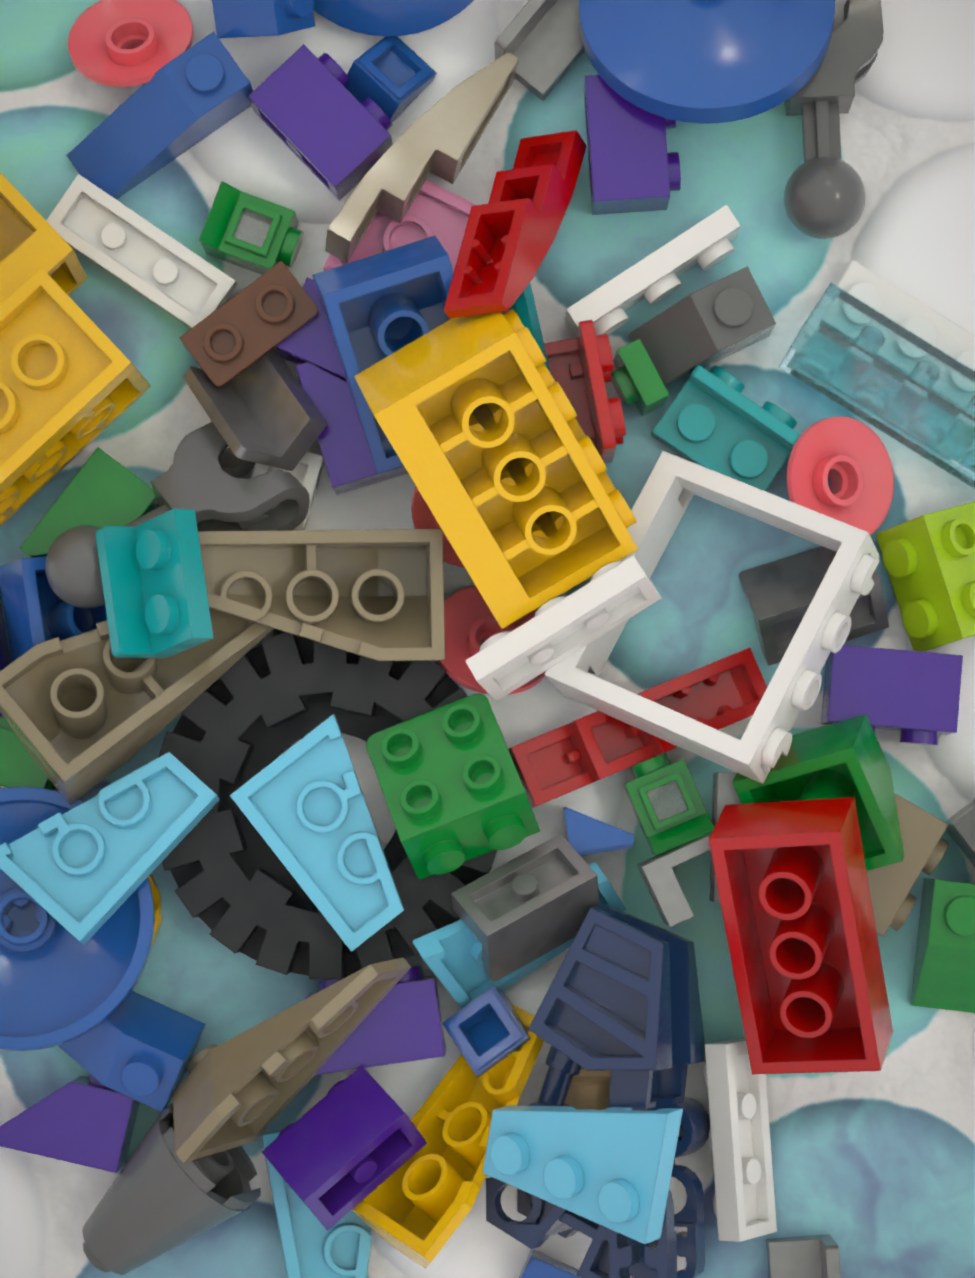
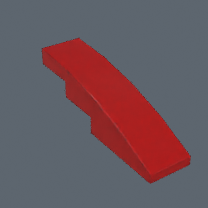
M577 130L521 138L513 169L496 172L488 204L471 207L443 310L449 318L507 312L531 282L556 237L574 192L587 148Z
M749 647L640 692L637 695L719 730L753 716L767 686ZM596 711L569 724L515 745L508 750L531 808H534L678 746L600 711Z

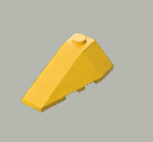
M515 1005L513 1006L531 1039L480 1077L476 1076L461 1054L411 1119V1122L427 1144L352 1209L356 1215L388 1244L425 1269L472 1209L486 1177V1174L483 1173L492 1111L508 1105H517L544 1043L543 1039L528 1029L534 1016Z

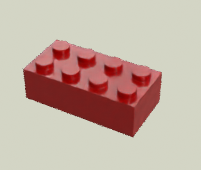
M855 798L725 805L709 837V844L752 1075L881 1071L893 1034V1027Z

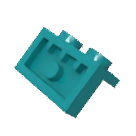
M697 365L684 387L653 429L651 436L690 462L766 491L789 458L797 439L801 436L793 430L797 421L786 411L771 402L766 401L761 408L742 395L741 392L745 388L744 384L723 368L713 365L711 370L708 371L702 366Z
M173 508L135 527L104 526L96 531L95 536L111 651L115 657L168 658L214 639L195 510Z

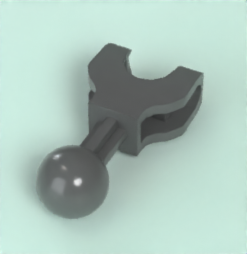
M881 0L846 1L844 5V21L835 31H832L830 45L820 67L803 88L785 101L786 116H802L804 163L797 167L787 181L784 191V207L792 224L799 231L813 238L829 239L848 232L858 222L864 210L866 196L864 184L856 170L848 163L842 161L839 114L849 113L855 97V84L869 72L883 42L884 30Z
M210 422L186 435L174 453L173 464L169 470L150 481L158 508L125 526H138L174 508L195 510L198 531L294 530L307 516L310 503L309 493L296 477L290 472L281 469L250 479L242 478L254 469L256 463L239 459L234 455L230 447L226 449L228 444L213 422ZM79 525L64 531L51 544L46 556L45 572L50 587L60 599L75 607L96 608L105 605L95 536L96 531L102 528L99 526Z

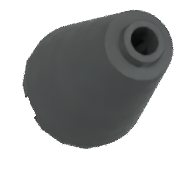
M171 1103L156 1118L84 1224L82 1232L85 1240L83 1243L85 1255L97 1269L103 1272L112 1271L119 1275H125L247 1210L261 1196V1188L251 1190L249 1181L257 1175L254 1164L242 1146L182 1163L175 1154L173 1103Z

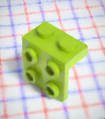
M975 501L925 514L877 533L876 537L882 552L883 563L888 571L902 614L903 625L908 633L913 651L925 652L974 636Z

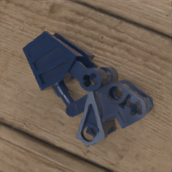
M595 905L587 913L528 1028L551 1045L545 1062L549 1068L538 1101L530 1103L528 1106H569L565 1103L573 1076L579 1075L581 1067L586 1070H611L608 1108L628 1107L632 1108V1110L655 1111L661 1108H683L681 1118L683 1136L678 1137L675 1158L695 1153L705 1145L709 1138L710 1118L702 1104L693 1098L685 1097L688 1064L706 1061L694 942L617 908ZM675 1158L671 1177L678 1179L685 1187L687 1194L686 1204L679 1213L674 1214V1203L669 1189L661 1237L647 1244L640 1243L518 1188L517 1212L527 1218L523 1221L512 1220L505 1214L501 1206L502 1192L509 1184L493 1177L486 1178V1221L530 1249L541 1247L554 1234L568 1238L579 1231L592 1238V1242L577 1273L581 1278H697L704 1272L706 1258L704 1192L702 1183L696 1173L688 1167L675 1164ZM674 1227H687V1232L676 1233ZM677 1256L686 1257V1268L677 1271Z

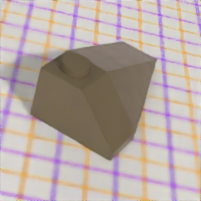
M442 529L198 531L209 608L376 661L445 660Z
M209 608L214 639L168 658H117L111 651L108 622L106 620L97 623L96 629L59 641L57 637L36 644L1 670L0 712L30 757L71 805L124 765L274 628Z
M402 957L370 964L218 1046L212 1044L197 1053L186 1066L189 1075L172 1093L175 1154L182 1163L255 1142L411 968L408 962Z

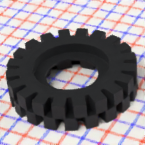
M288 632L262 639L261 645L248 651L181 712L182 715L173 732L167 731L158 758L170 752L217 794L220 800L162 861L164 871H171L178 885L175 893L193 918L199 917L212 930L209 935L233 953L241 952L256 960L255 965L285 975L289 973L307 975L309 979H342L370 964L402 957L406 960L414 955L417 956L419 952L412 940L461 919L453 910L451 893L488 874L492 869L497 850L465 861L452 872L441 875L433 874L419 880L400 841L397 830H395L383 851L404 911L351 952L230 795L272 763L286 748L305 737L333 714L336 716L341 733L355 736L367 742L368 738L377 732L465 698L467 694L446 674L444 669L433 661H376Z

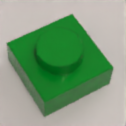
M640 338L618 349L613 359L616 369L614 372H611L613 386L624 405L628 406L635 403L641 416L663 406L669 393Z

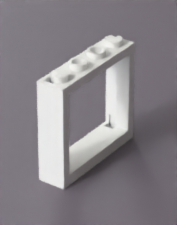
M662 451L631 510L637 523L628 527L627 530L638 550L619 560L620 562L634 555L650 578L694 495L837 552L742 738L737 739L598 677L628 620L546 670L544 675L562 695L763 784L771 768L775 767L780 755L782 754L787 757L792 743V733H790V730L800 711H807L815 702L822 684L820 672L830 652L837 653L844 645L851 628V617L849 615L859 595H867L875 585L871 577L880 561L878 559L880 555L869 533Z

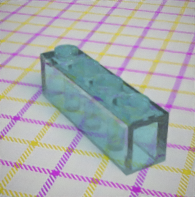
M830 283L804 322L780 363L779 368L975 489V371L838 286Z

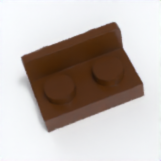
M280 261L179 337V339L214 385L218 388H223L316 318L319 311L285 264Z

